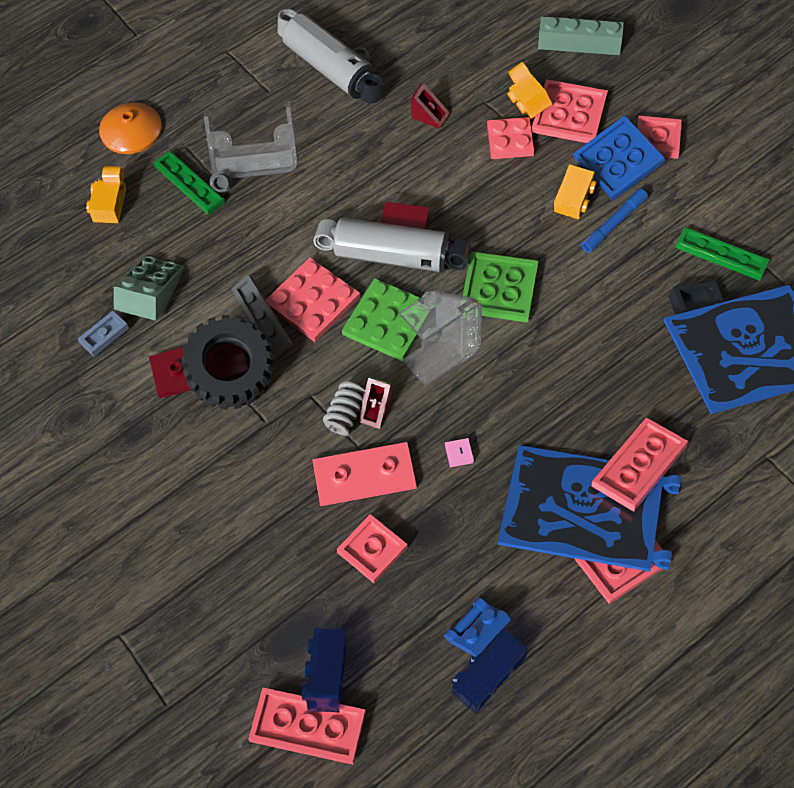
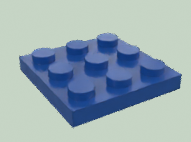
M625 115L573 153L574 159L583 169L594 172V181H597L598 186L612 201L665 163L663 155Z

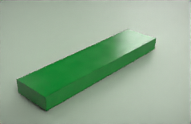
M168 151L153 162L156 169L208 216L225 204L223 197L171 151Z
M687 227L684 228L676 244L677 249L759 281L770 259Z

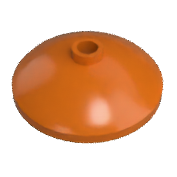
M135 102L121 104L110 110L103 117L99 127L100 137L104 145L110 150L121 154H134L148 149L158 140L162 132V122L157 111L149 105Z

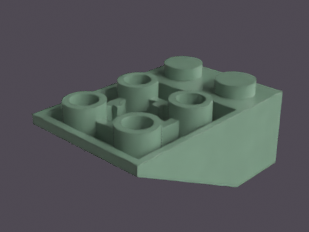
M143 256L114 285V310L156 321L165 311L184 271V266L171 261L158 260L152 256Z

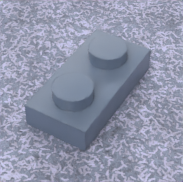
M112 311L81 335L78 341L95 357L126 332L129 327L123 319Z

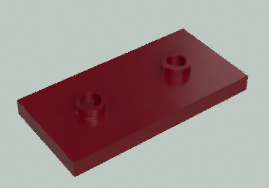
M231 344L215 348L206 359L208 373L213 378L221 381L245 375L248 371V366L243 348ZM183 347L149 356L159 399L191 390L182 366Z

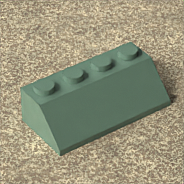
M541 16L538 49L620 55L624 22Z

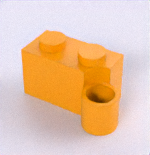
M523 62L508 71L515 84L509 87L507 95L513 103L517 102L516 105L522 114L526 112L532 119L552 105L545 89L531 75Z
M569 164L554 201V212L580 219L582 212L586 213L589 205L587 198L589 193H594L597 181H594L593 171Z
M104 166L102 171L103 180L98 179V181L91 184V199L87 201V212L90 213L93 222L119 223L126 192L124 169L120 166Z

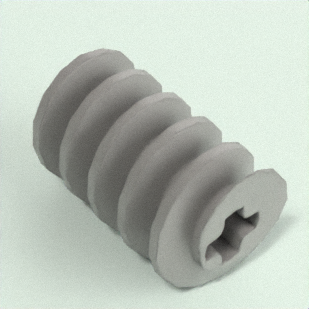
M347 381L340 383L339 390L336 391L335 398L332 399L331 406L328 407L327 414L323 418L325 426L330 431L342 436L349 435L347 428L353 427L351 420H356L357 415L355 412H360V405L363 402L362 396L365 393L362 387Z

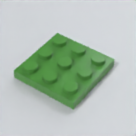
M471 252L460 313L528 323L538 261Z
M374 278L343 327L342 335L404 361L434 311L435 304Z

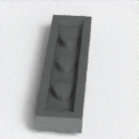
M247 275L231 288L250 321L255 323V328H261L265 333V338L269 339L274 358H277L293 345L253 277Z

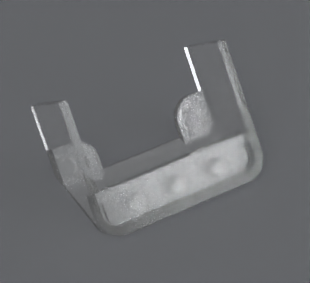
M291 101L286 103L288 123L280 124L275 128L274 142L233 146L229 133L226 131H213L211 110H207L204 114V122L212 173L223 171L233 179L293 171L297 166V152Z
M429 291L420 300L400 312V316L422 339V347L404 358L403 362L425 387L474 355L481 346L482 305L474 297L441 291Z

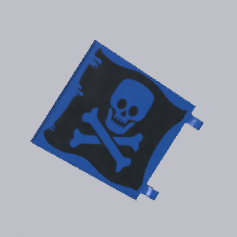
M790 285L664 318L663 321L710 414L794 391V291Z
M519 445L498 545L648 572L651 571L652 564L661 569H669L672 552L668 550L655 552L654 542L661 490L664 489L671 494H678L681 477L677 475L664 477L663 475L636 510L632 511L592 487L593 479L610 460Z

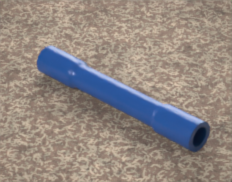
M638 189L626 200L620 209L581 243L582 248L586 252L591 253L614 228L648 199L646 191Z

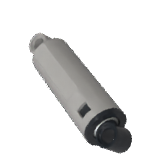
M283 9L278 13L277 32L288 48L353 99L361 98L364 102L370 104L377 103L380 100L383 80L373 65L306 14H297L296 11L291 9Z
M346 217L340 218L338 223L329 219L322 220L318 225L313 240L314 245L320 250L329 251L334 248V254L337 257L445 273L447 266L453 270L465 269L471 252L469 242L464 239H454L451 241V233Z

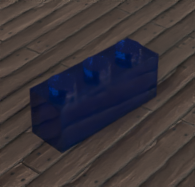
M315 628L313 638H309L308 654H311V660L305 663V677H308V683L302 686V700L306 701L308 711L340 713L347 648L346 630Z
M503 628L477 657L473 656L469 661L471 666L465 672L460 671L451 682L453 684L452 694L473 713L477 714L527 657L528 648Z

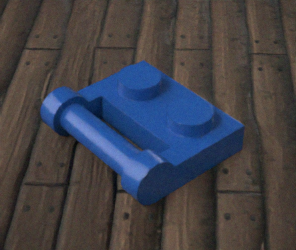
M478 598L473 603L474 607L452 630L449 629L444 634V637L452 645L475 657L485 649L511 620L507 613L487 604L481 598Z

